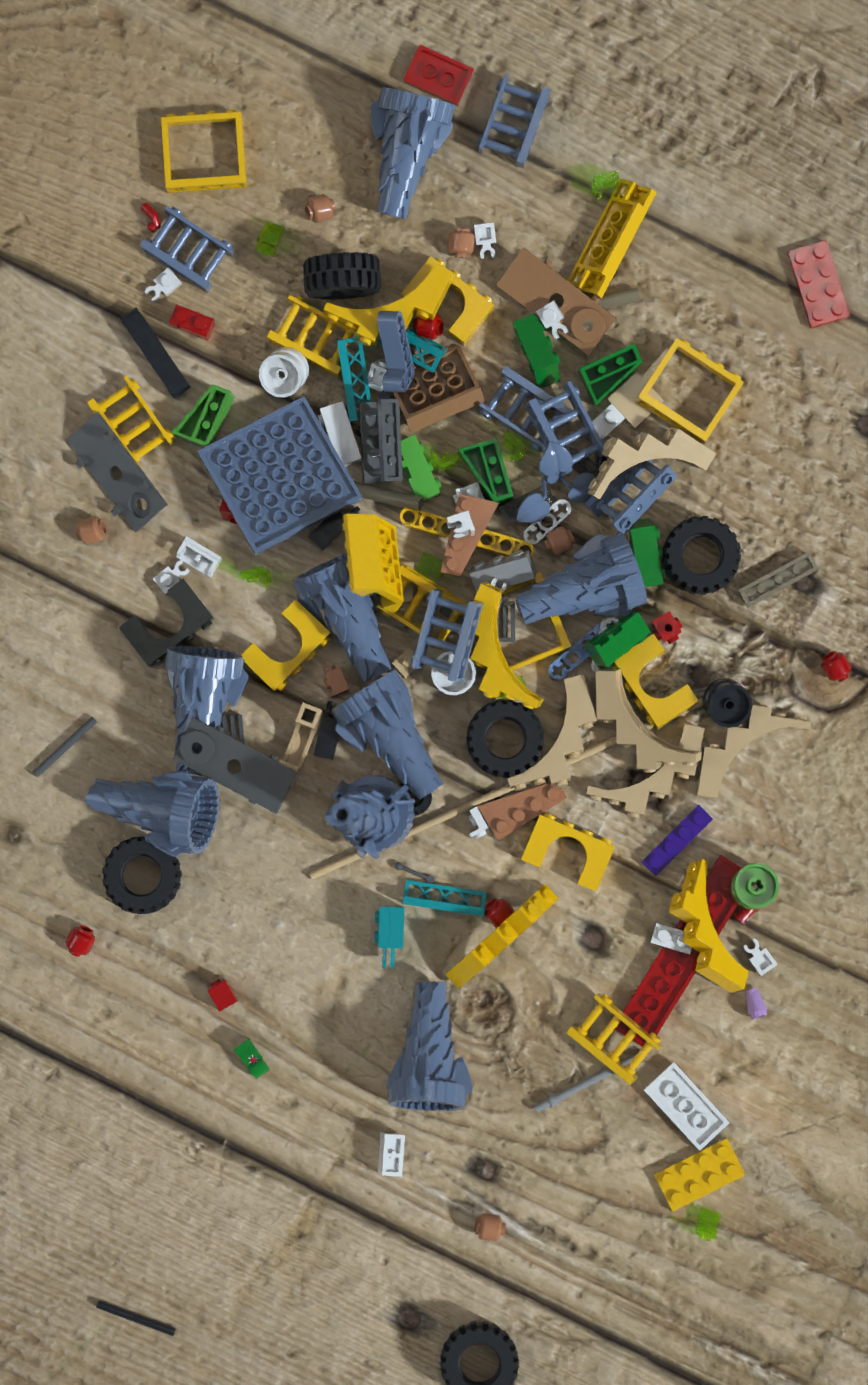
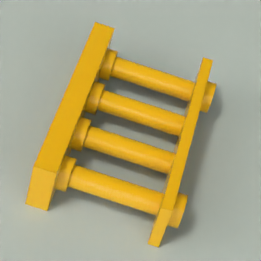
M289 295L288 302L293 305L280 329L276 330V332L270 330L267 340L281 348L289 347L296 349L302 353L307 362L339 378L342 369L339 366L340 356L338 348L329 360L321 357L323 355L321 352L335 327L346 332L343 339L352 338L353 336L357 337L356 333L358 330L352 331L339 321L334 323L328 320L322 311L306 304L304 298L295 295V297ZM299 309L310 313L298 338L291 341L286 338V333ZM319 318L328 324L317 345L310 351L304 348L305 345L303 343L316 319Z
M126 375L123 377L127 383L126 386L102 402L96 403L94 398H92L87 404L94 414L96 412L101 414L139 465L138 461L141 460L142 456L167 440L169 445L172 446L174 443L171 439L174 436L168 427L165 429L162 427L137 391L140 387L134 378L130 380ZM133 391L139 401L113 419L112 417L107 419L104 414L107 411L106 408ZM144 407L150 417L125 435L122 433L119 436L115 430L118 427L117 425ZM156 424L161 434L137 451L133 450L130 452L126 446L129 444V441Z
M404 564L400 566L403 592L408 583L411 584V582L417 584L419 589L404 614L399 611L392 613L384 609L381 602L378 603L377 607L381 609L380 612L386 617L391 618L392 616L420 634L423 622L419 625L411 620L425 594L430 593L432 589L443 590L442 598L464 605L468 603ZM452 610L453 612L447 621L455 623L463 613ZM442 628L438 636L432 633L431 637L445 641L451 630Z
M598 993L594 996V999L599 1003L581 1026L573 1025L566 1033L631 1085L638 1078L635 1074V1069L653 1047L659 1050L663 1044L660 1043L661 1039L653 1032L649 1034L613 1005V1000L608 995ZM604 1008H607L615 1016L597 1039H591L587 1035V1030ZM620 1021H623L631 1029L613 1052H607L603 1048V1043ZM636 1034H639L647 1042L629 1065H623L619 1061V1056Z

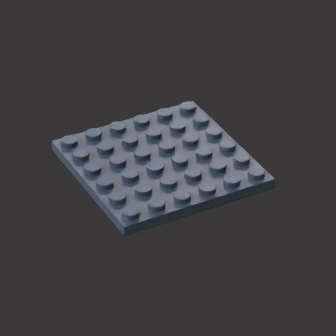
M305 396L197 451L255 555L363 500L360 491Z

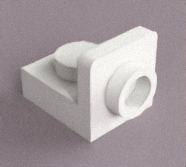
M378 359L373 362L368 374L369 387L379 392L384 391L382 381L388 369L385 359Z
M478 482L455 489L456 494L453 495L456 505L459 494L484 499Z
M475 807L469 810L471 815L468 817L473 826L478 825L479 829L470 833L469 836L470 838L475 836L478 839L487 834L485 830L488 829V826L478 808Z

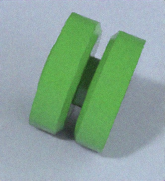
M754 863L746 865L736 872L732 878L730 889L732 897L738 905L745 909L757 910L768 906L775 900L779 891V881L771 868L764 864ZM754 883L757 885L756 891L753 890L754 887H752L751 884Z

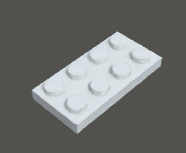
M674 1062L643 1089L699 1151L729 1124L728 1120Z

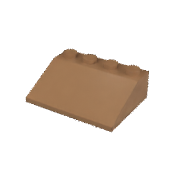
M459 345L447 350L445 356L441 357L435 372H431L416 363L413 364L414 377L406 392H392L394 398L399 399V409L410 433L467 410L481 402H485L481 387ZM433 355L424 359L425 363L432 366L436 356Z

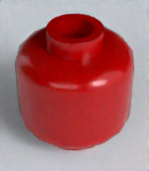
M438 314L435 315L433 320L415 317L413 329H415L417 336L435 340L443 333L444 321L441 320Z
M832 651L823 657L821 667L830 681L838 680V682H842L849 677L848 673L851 670V665L842 652Z
M494 898L485 907V917L495 928L515 912L512 906L502 898Z
M84 925L73 927L65 942L69 953L76 957L88 954L95 942L93 930Z

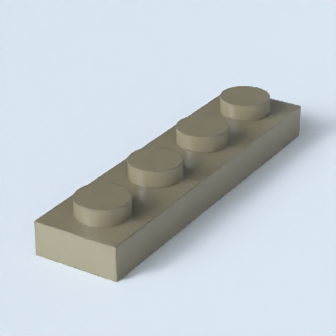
M807 552L744 586L738 592L746 607L749 608L814 573L819 568L810 552Z

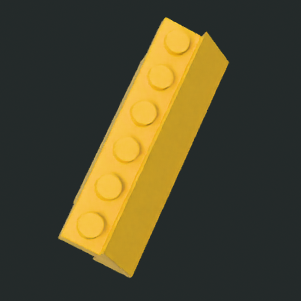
M619 180L567 281L591 298L594 295L599 298L603 297L657 193L655 190L639 186L633 181Z

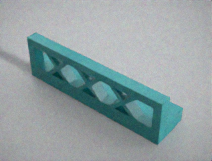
M407 327L408 342L415 345L418 354L411 355L412 361L431 372H435L441 357L445 356L448 348L431 339L417 336L416 331ZM379 339L378 344L382 346L381 339ZM430 353L436 356L432 366L425 363L423 354Z
M357 337L337 340L350 421L360 419V414L357 415L356 410L360 400L371 402L363 344L359 342ZM358 341L359 351L353 356L347 352L346 343ZM359 353L361 361L356 358ZM348 355L353 358L350 363ZM354 360L362 365V371L358 376L350 371V365ZM362 373L364 381L359 378L362 375ZM351 375L356 378L353 383ZM357 380L365 385V391L361 396L353 391V386ZM365 393H366L367 401H366L365 399H363V396L365 395ZM354 395L359 398L356 403Z
M406 880L402 904L483 917L487 892ZM417 885L423 893L417 898L408 897L409 886ZM421 886L429 887V889L424 891ZM433 888L439 889L443 895L437 901L431 900L427 895V892ZM442 890H448L449 892L444 894ZM453 891L459 892L463 898L457 904L451 903L447 898ZM462 893H468V894H470V895H468V896L465 898ZM473 894L482 896L480 908L472 907L467 899ZM425 895L428 898V900L421 899L420 897ZM445 898L448 903L440 901ZM465 901L468 906L460 904Z

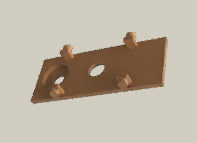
M523 247L496 285L514 298L517 303L526 307L533 314L535 313L537 317L539 316L536 311L549 304L550 297L553 294H561L564 303L559 309L564 318L560 320V323L567 326L568 333L565 334L561 328L557 332L589 356L616 320V317L598 304L601 299L596 295L591 299L550 268L552 265L550 260L546 258L542 262ZM585 320L593 322L594 326L591 331L583 329L582 324Z

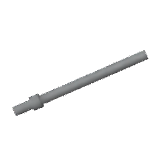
M637 1053L621 1060L620 1062L623 1065H629V1063L633 1060ZM606 1068L557 1094L553 1093L547 1096L546 1100L534 1105V1108L538 1113L550 1106L554 1107L565 1098L614 1074V1072L610 1068Z

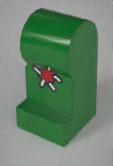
M250 1038L233 1049L255 1079H258L270 1070Z

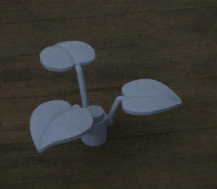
M549 441L539 461V472L543 477L541 479L543 496L537 492L528 495L522 501L517 511V521L533 523L543 520L548 515L550 504L545 500L547 498L546 483L552 484L560 479L566 486L571 488L568 491L569 499L576 503H584L592 497L587 492L589 491L590 482L596 476L587 472L581 473L574 478L573 484H570L560 476L559 472L567 471L570 468L572 457L562 445Z

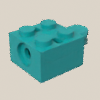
M380 906L379 911H375V923H379V931H375L374 943L378 944V948H383L382 968H386L387 948H391V969H394L395 948L403 949L405 907Z

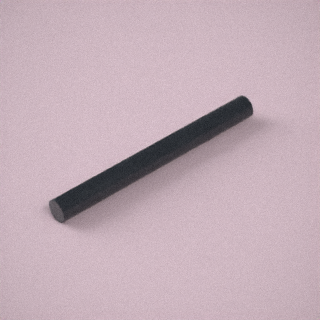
M100 1300L96 1306L100 1310L171 1336L174 1335L176 1328Z

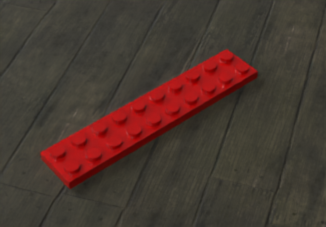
M719 855L706 876L707 905L712 924L718 936L738 905L732 897L730 887L732 878L737 871L742 869L722 855ZM680 919L675 929L684 931L687 923ZM662 947L623 1010V1013L649 1034L653 1032L658 1035L695 975L697 958L700 952L692 948L691 953L687 954ZM620 1021L615 1030L623 1035H626L631 1029L623 1021ZM636 1034L633 1038V1041L642 1047L647 1042L639 1034Z

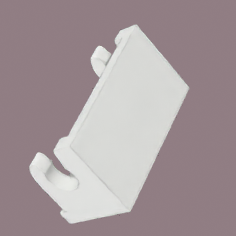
M469 511L447 517L448 528L456 527L454 538H461L467 535L474 536L475 529Z
M187 536L176 553L178 559L210 578L222 561L219 555Z
M380 1133L378 1174L402 1177L405 1135L400 1133Z

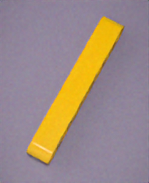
M404 508L401 511L400 522L404 527L448 540L449 534H445L442 531V527L447 524V518ZM406 513H412L415 518L409 523L403 520V516ZM429 518L433 520L434 525L431 528H425L422 522ZM486 529L481 538L485 535L489 536L492 539V543L490 545H483L479 541L476 546L477 549L503 555L504 557L511 555L522 547H527L531 551V557L534 555V547L531 543ZM507 541L511 544V549L503 551L500 548V544Z

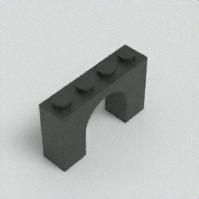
M184 578L167 590L181 608L184 617L182 628L175 636L168 639L153 637L135 615L119 627L149 667H157L164 662L163 657L167 655V648L179 646L184 641L190 642L197 636L195 634L201 628L204 631L213 624L211 621L214 617Z

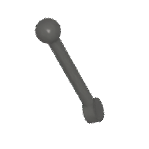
M400 862L395 864L396 870H404L427 880L430 884L435 880L433 876H426L409 869Z

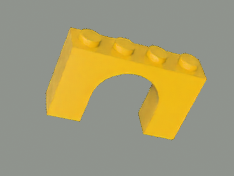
M430 256L403 290L401 298L419 286L427 277L434 264L445 268L446 264L436 257L434 259ZM451 270L453 271L454 278L449 287L461 294L465 307L462 314L448 330V334L465 346L493 311L494 305L492 304L493 300L489 296L479 294L476 291L477 288L472 283L467 282L466 284L460 279L461 275Z
M296 599L281 614L301 634L302 647L299 654L290 661L276 662L252 643L241 655L243 656L244 663L274 692L277 690L281 692L288 685L289 682L287 680L290 676L293 675L295 677L303 669L301 665L306 660L310 662L317 655L315 651L320 646L322 648L326 646L331 640L329 638L331 635L329 630Z
M652 634L613 663L614 666L612 668L621 669L622 678L625 681L623 686L629 694H634L636 697L634 702L640 711L644 709L648 715L645 718L651 727L655 726L658 730L697 705L699 700L688 684L665 698H653L642 690L639 683L640 672L647 664L665 652L656 636Z
M550 814L539 815L521 860L540 868L547 849L554 840L560 837L574 838L581 843L586 853V861L577 884L596 892L615 846L611 845L612 841L601 837L600 840L592 837L594 833L582 829L581 832L575 830V825L563 821L562 824L556 822V817Z

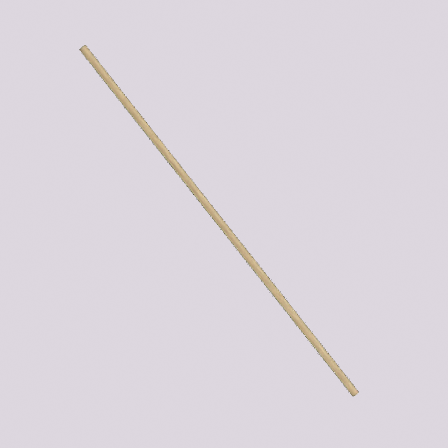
M703 697L698 699L699 702L697 705L693 706L683 714L703 706ZM648 722L643 723L649 730L654 728ZM617 735L585 749L584 752L580 753L581 756L573 759L565 758L567 766L616 745ZM506 784L412 826L405 838L511 792L514 788L510 789L509 785ZM356 851L309 872L311 879L314 880L361 859V857L358 856Z

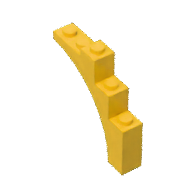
M434 264L427 277L416 289L391 304L371 309H351L327 302L323 309L324 314L328 320L334 323L339 321L345 324L344 326L349 330L355 331L357 329L356 334L360 343L376 347L380 339L377 317L380 311H401L405 329H407L415 312L418 317L424 320L428 318L433 320L454 278L453 271Z
M487 582L481 583L473 600L483 603L475 637L479 636V639L470 657L477 666L482 668L488 667L479 690L483 691L484 696L494 699V697L498 698L502 693H505V697L511 700L518 699L523 702V706L529 709L538 708L541 706L544 698L532 692L517 678L502 653L498 638L497 618L504 590Z
M700 859L689 863L685 881L682 885V892L673 895L669 912L687 923L684 928L682 942L700 952L695 971L730 993L744 990L749 971L729 954L712 924L706 898L708 862Z
M546 884L541 886L445 975L459 990L540 918L559 898Z

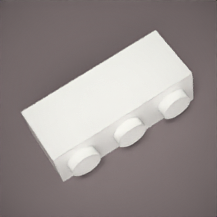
M343 401L320 408L319 422L321 426L326 427V434L344 466L362 462Z

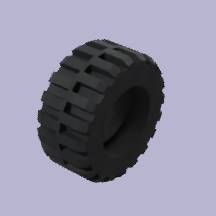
M359 252L321 254L307 258L303 264L304 291L310 298L330 300L353 299L374 295L381 289L380 260L374 254Z
M694 516L680 522L670 532L663 546L662 563H664L665 573L670 577L669 580L679 586L680 590H686L689 594L693 595L695 593L706 595L707 593L717 592L732 580L738 571L739 562L741 561L740 543L736 540V534L730 531V527L726 523L722 524L719 522V519H711L709 516ZM706 537L718 546L720 562L715 570L707 574H696L686 567L682 553L684 546L691 539Z
M496 700L484 705L483 708L475 713L468 726L466 744L473 762L482 771L494 777L509 778L522 774L536 763L544 745V732L539 718L536 717L531 709L513 700ZM497 721H513L523 731V747L513 757H498L487 747L486 733L489 727Z
M136 836L123 840L111 850V853L104 861L102 883L105 886V892L116 906H119L126 912L133 914L157 912L169 905L170 901L177 895L178 889H180L182 871L180 870L179 859L166 854L151 843L146 842L145 836ZM138 856L152 858L161 870V880L158 887L145 895L135 894L130 891L123 880V871L126 864Z
M474 1321L468 1325L463 1324L459 1326L458 1330L450 1334V1337L443 1345L440 1356L441 1375L446 1385H513L517 1379L519 1368L516 1346L509 1337V1334L495 1324L491 1325L485 1321H482V1323ZM477 1343L492 1347L499 1358V1367L496 1374L489 1380L482 1382L468 1379L460 1367V1358L464 1350L470 1345Z

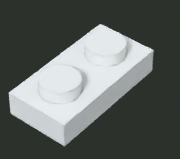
M611 404L592 423L600 439H604L625 420V417Z
M658 923L655 924L650 943L690 954L692 947L682 942L684 931Z

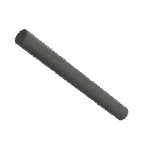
M93 717L87 720L32 772L39 777L88 732L97 721Z

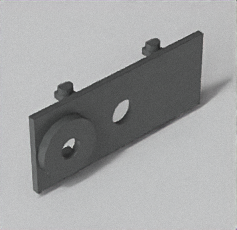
M96 412L67 439L79 456L75 462L76 466L81 469L86 465L115 504L111 513L115 517L121 513L135 532L143 528L168 505L99 412ZM113 466H118L122 471V476L119 480L114 479L111 475ZM141 498L147 502L145 510L139 507V500Z
M192 717L172 759L195 770L197 775H204L249 799L250 803H257L277 814L297 772L279 763L277 756L271 754L268 757L223 732L224 728L217 725L215 729ZM194 742L202 745L201 753L193 752L192 744ZM236 759L240 762L241 770L239 773H231L227 766L229 760Z

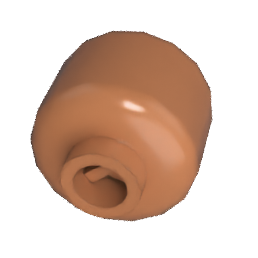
M325 194L309 198L306 205H304L306 217L314 223L331 219L335 210L333 199H329Z
M455 228L454 232L449 234L448 251L454 253L455 258H467V254L473 253L475 236L473 233H470V229Z
M97 516L80 520L78 528H76L77 538L86 545L101 542L104 540L105 535H107L105 521Z
M563 526L549 531L546 534L547 540L544 541L547 551H552L556 556L572 550L575 543L570 529H566Z
M481 1214L480 1218H476L475 1234H478L480 1240L498 1241L500 1235L505 1234L506 1224L502 1223L499 1215Z

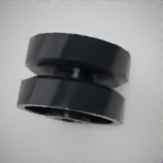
M729 678L717 679L710 683L705 689L702 698L703 708L707 715L720 726L727 728L737 727L744 723L750 716L753 707L752 698L748 691L738 682Z

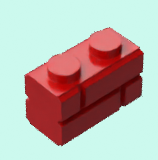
M176 304L169 324L172 328L195 337L199 336L201 339L208 341L215 326V321L211 317Z

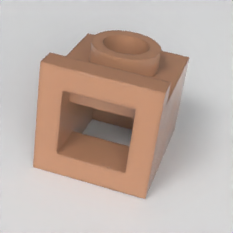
M333 665L324 669L326 678L323 681L327 690L332 689L333 691L329 693L331 698L349 691L340 667L336 668Z

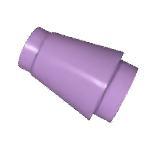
M753 988L745 991L748 1015L751 1016V1019L766 1016V1010L768 1009L758 989Z

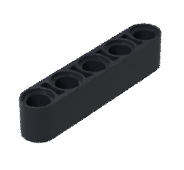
M135 307L120 317L122 323L172 397L175 399L190 389V385L138 308Z

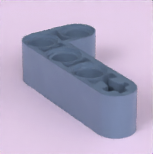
M380 311L377 317V324L388 368L383 376V390L385 392H406L414 377V365L401 311Z

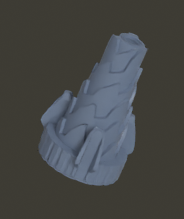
M382 88L379 100L371 105L373 138L380 140L384 137L380 154H383L379 170V178L381 179L378 189L380 193L378 202L379 213L407 219L411 198L416 192L420 177L424 176L427 159L431 158L432 153L435 154L452 130L453 124L451 121L455 108L454 104L402 90Z
M621 532L609 537L603 534L594 536L573 554L574 560L577 562L565 566V570L550 575L544 581L532 585V589L515 596L517 608L525 625L550 616L554 617L567 613L574 615L587 609L590 612L593 611L595 616H626L630 614L634 607L647 603L646 590L639 567L626 537Z
M347 553L304 572L294 578L292 583L298 593V601L320 622L324 620L329 632H333L339 645L344 648L351 665L355 664L362 681L366 682L391 670V665L379 640L381 635L377 628L378 621L372 609L373 602L371 598L379 595L375 592L361 597L351 591L348 583L350 580L347 568L348 558Z
M173 646L167 648L165 669L168 671V677L174 693V711L176 712L177 736L175 750H177L192 717L216 729L217 725L220 726L222 713L225 710L227 701L231 706H236L249 676L243 669V656L226 650L206 647ZM194 742L192 744L193 752L201 753L202 745ZM177 761L176 772L185 771L188 774L197 775L195 770Z
M396 670L386 674L332 710V715L337 721L336 732L360 752L364 751L367 743H369L377 757H382L390 771L397 775L419 800L444 784L432 765L431 757L422 745L425 742L414 726L416 722L413 719V709L408 688Z
M178 771L155 776L152 782L138 780V783L127 781L118 783L96 778L95 784L90 787L88 794H86L85 803L97 811L115 817V819L121 822L141 826L140 829L152 831L145 836V841L166 854L177 857L182 853L199 854L205 850L215 831L220 800L218 786L213 779L192 776L185 771Z
M379 775L364 776L354 780L349 785L342 780L338 784L337 790L331 796L333 800L337 801L327 810L325 819L329 825L340 830L346 840H349L353 846H357L356 850L359 857L364 858L368 853L374 859L380 858V852L395 847L409 834V830L413 825V803H415V799L410 798L407 785L401 786L398 781H394L390 777Z
M416 982L415 1004L412 1008L410 1027H407L406 1048H402V1056H399L387 1082V1089L389 1090L388 1105L392 1107L420 1111H456L464 1109V1106H466V1096L472 1091V1082L464 1058L459 1057L453 1060L454 1042H451L452 1022L449 1019V1003H447L445 982Z

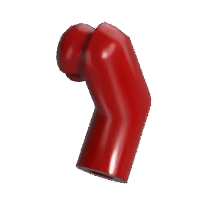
M147 202L143 203L140 209L151 221L147 224V227L152 233H155L161 227L158 213Z

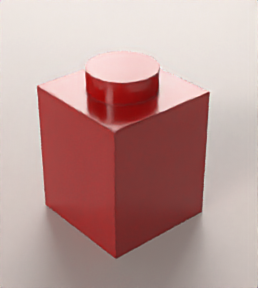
M218 979L209 984L211 988L207 991L219 1012L238 1001L227 980L222 982L221 979Z

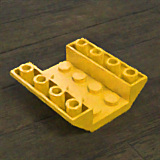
M344 514L343 530L345 532V549L348 558L349 588L353 593L361 597L375 592L380 594V602L383 608L396 613L404 602L396 526L375 514Z

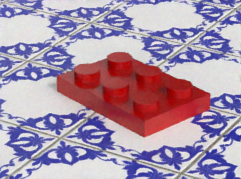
M419 45L403 82L458 107L473 75L474 68L423 45Z

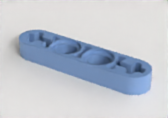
M601 623L597 624L549 666L548 674L553 680L563 679L590 656L587 650L583 649L582 642L586 639H592L591 633H594L596 636L599 633L598 628ZM570 652L578 655V661L574 664L567 661V655ZM563 659L570 669L567 670L564 667L561 670V676L558 674L554 676L552 674L554 671L553 667H560L563 664L560 660Z

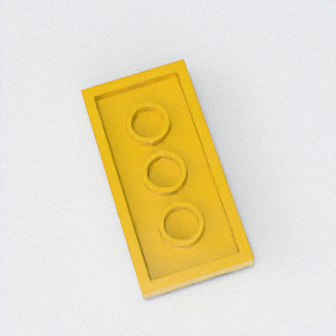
M725 1138L654 1173V1176L673 1212L745 1176V1173L728 1138Z

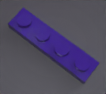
M697 805L641 863L654 876H657L713 818L700 805Z

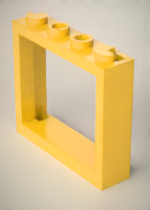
M230 109L226 110L225 113L207 111L206 114L198 115L196 112L186 113V116L167 114L166 117H161L167 193L247 187L241 112ZM236 121L239 175L172 180L168 126Z
M676 338L635 402L673 427L680 429L701 444H704L744 382L738 374L726 371L721 363L708 359L703 351H696L690 347V343L686 340ZM676 349L733 386L705 431L648 394Z
M541 572L536 573L533 580L508 586L503 595L534 582L537 584L544 581ZM550 616L549 618L560 645L510 665L509 667L512 671L571 648L559 616Z

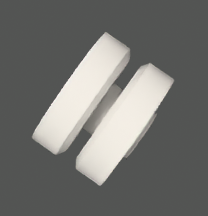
M289 347L276 349L262 362L259 369V380L262 387L269 394L283 398L294 394L306 382L309 375V366L306 358L301 352Z
M445 652L436 660L451 664L454 658L453 652ZM470 656L463 681L461 682L449 681L447 671L432 667L431 672L435 686L447 695L465 693L473 686L477 674L474 661L470 659Z

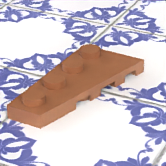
M459 494L454 515L469 511L475 534L474 536L467 535L461 538H454L456 527L451 528L440 573L461 577L499 503Z
M549 782L477 806V808L499 841L566 799L567 796L561 787L551 786Z

